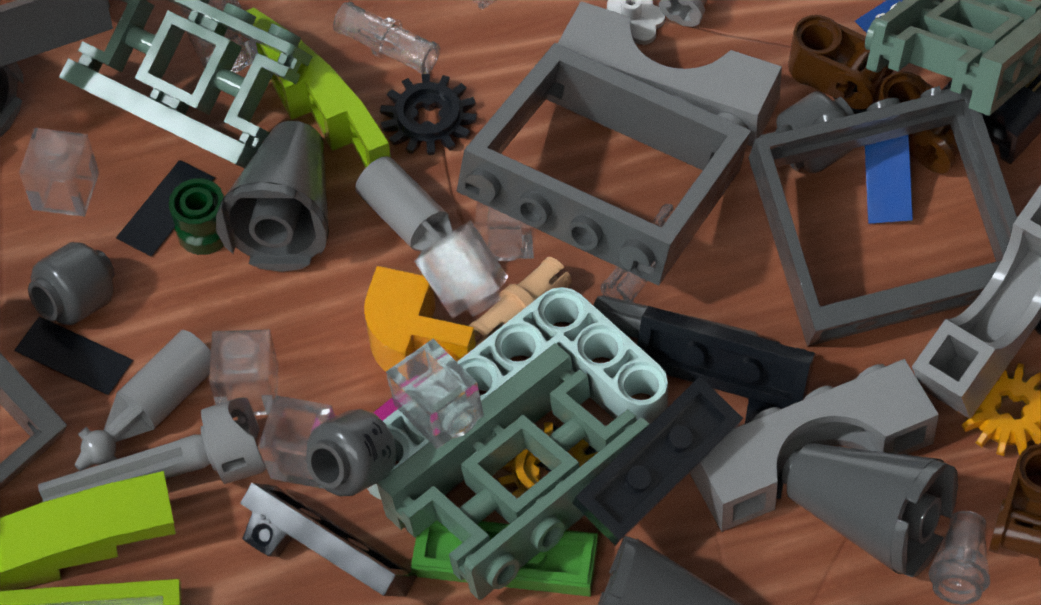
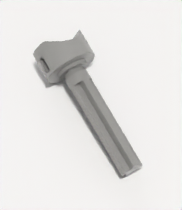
M239 397L202 409L201 418L203 426L200 427L201 434L187 436L168 444L40 483L38 488L43 502L96 486L164 471L165 479L205 468L209 464H211L214 471L217 470L224 484L260 474L266 470V466L256 444V438L260 429L250 402L247 398Z

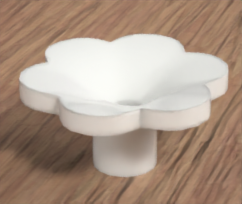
M653 0L607 1V10L630 17V29L635 43L647 45L655 40L656 29L663 26L665 15L660 7L653 5Z

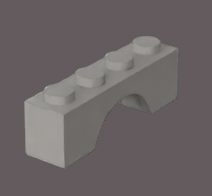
M580 1L557 43L751 130L747 145L752 147L755 139L760 138L759 135L763 134L780 99L782 66L730 50L713 63L697 68L681 69L664 66L645 56L636 46L631 34L629 16Z
M1041 185L1013 223L1011 237L1004 256L984 290L963 313L957 317L944 320L912 365L915 376L924 391L969 419L974 415L1041 319Z
M905 359L888 366L877 364L865 369L856 379L837 387H820L809 393L803 401L783 409L773 407L760 412L751 422L731 431L690 472V475L721 532L775 510L777 478L793 451H800L808 443L907 455L933 444L939 414Z

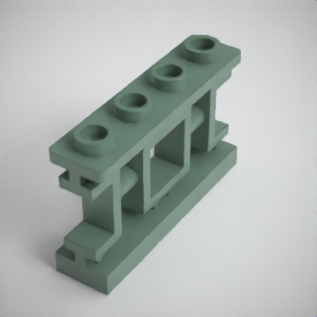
M119 0L126 3L127 6L105 51L82 41L78 49L82 53L78 63L68 58L59 78L245 168L270 133L250 123L273 74L296 84L300 77V74L297 73L300 65L308 66L312 59L311 55L298 48L301 38L275 24H271L268 32L253 26L256 16L230 3H227L224 10L221 11L208 5L210 0H168L191 11L188 19H185L168 10L155 35L143 29L155 5L146 0ZM227 29L280 53L278 61L276 62L257 53L245 78L232 72V67L242 47L224 37ZM184 32L216 46L193 94L162 80ZM133 49L146 54L135 79L153 88L150 96L147 97L98 73L102 64L122 72ZM221 91L234 96L235 99L223 122L243 131L239 140L237 141L186 116L189 106L209 115Z
M1041 0L899 1L894 8L883 16L875 18L867 31L865 48L870 50L866 69L878 73L888 65L889 69L898 72L911 63L952 78L950 91L961 94L966 89L972 90L968 108L990 116L1041 72Z
M554 343L395 468L388 477L377 483L385 515L400 530L406 527L407 531L414 538L436 520L443 524L462 542L461 545L449 554L453 574L461 581L465 579L468 582L470 592L478 600H482L494 589H501L507 586L515 578L523 565L539 552H546L553 548L562 538L564 531L584 516L572 504L575 497L632 443L650 423L644 418L636 420V415L627 409L609 425H603L581 406L584 401L591 397L588 376L580 369L575 372L572 368L571 356ZM552 410L553 414L564 424L548 436L535 423ZM583 439L598 453L580 467L579 462L567 451ZM527 449L552 471L519 498H516L495 480L492 475L523 450ZM465 480V484L476 495L458 508L445 495ZM493 511H496L510 524L490 540L489 535L477 524Z

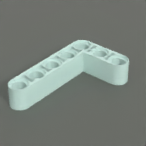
M564 287L553 288L539 296L383 420L393 435L396 446V460L399 461L392 471L554 343L571 356L572 368L575 372L580 369L588 376L591 398L613 419H616L628 409L636 415V420L644 418L651 424L668 408V381L666 373L658 363L580 293ZM558 322L571 323L565 327L553 326V324ZM520 355L529 357L525 361L517 362L510 360L512 357ZM599 357L611 359L609 362L606 363H596L591 361ZM472 390L486 391L481 396L473 397L466 395V393ZM644 393L652 397L646 400H637L631 396ZM437 424L443 426V428L434 432L422 431L428 425ZM377 484L367 488L371 495L381 500Z

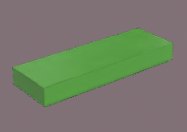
M436 520L416 536L411 572L421 578L468 583L465 579L461 581L453 574L449 554L461 545L462 542ZM481 521L477 525L489 535L491 540L509 524ZM564 531L562 538L553 548L535 555L519 569L515 578L505 587L591 597L598 549V533Z

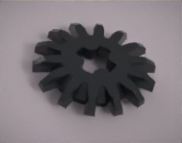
M421 74L422 83L413 85L410 79L407 78L402 81L405 88L402 94L392 89L387 93V96L395 103V106L381 105L380 113L393 118L381 122L382 130L398 131L389 138L393 145L401 144L411 138L406 148L407 152L411 154L420 147L422 141H426L428 155L435 154V140H439L448 150L454 149L455 143L449 135L467 139L470 136V131L460 125H470L476 123L477 114L464 113L476 105L474 97L460 100L467 87L460 83L453 90L448 88L449 76L442 75L439 83L430 82V74ZM422 107L428 111L434 110L436 107L439 108V122L433 124L427 120L422 124L417 123L419 120L418 110Z

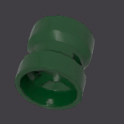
M195 178L182 182L174 188L169 197V210L175 224L179 243L186 251L196 255H208L224 247L216 231V215L224 195L216 183L204 178Z

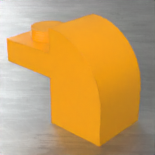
M377 266L365 298L364 314L372 354L385 372L398 380L410 383L416 364L423 365L432 372L442 374L476 347L474 327L432 318L436 308L432 277Z

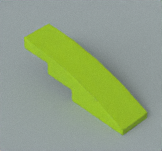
M256 8L246 10L256 16L253 26L268 32L271 24L284 28ZM250 40L256 54L259 53L276 62L278 61L280 53ZM300 40L298 48L311 55L312 59L308 66L300 65L297 71L300 74L297 83L289 82L273 74L270 80L291 120L311 112L331 150L333 151L352 143L365 168L379 158L391 157L389 142L363 102L326 61Z
M164 471L96 486L45 501L1 517L0 591L15 590L61 580L60 569L118 557V545L176 534Z

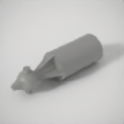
M391 157L379 158L363 170L356 182L355 189L357 194L413 250L445 259L446 270L441 275L448 282L453 278L469 280L475 284L482 282L483 278L478 269L479 261L477 257L482 251L475 244L470 248L457 246L449 214Z
M181 330L116 393L104 430L90 431L86 426L78 433L83 440L81 442V453L75 463V467L81 471L92 465H101L117 460L114 456L116 442L154 430L218 367V362L211 350L191 332Z

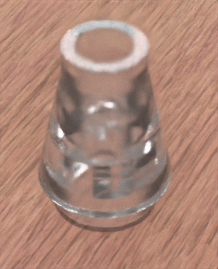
M959 511L950 517L949 528L929 569L928 574L933 583L934 593L949 603L960 605L974 603L980 599L982 592L990 584L985 539L986 521L975 512Z

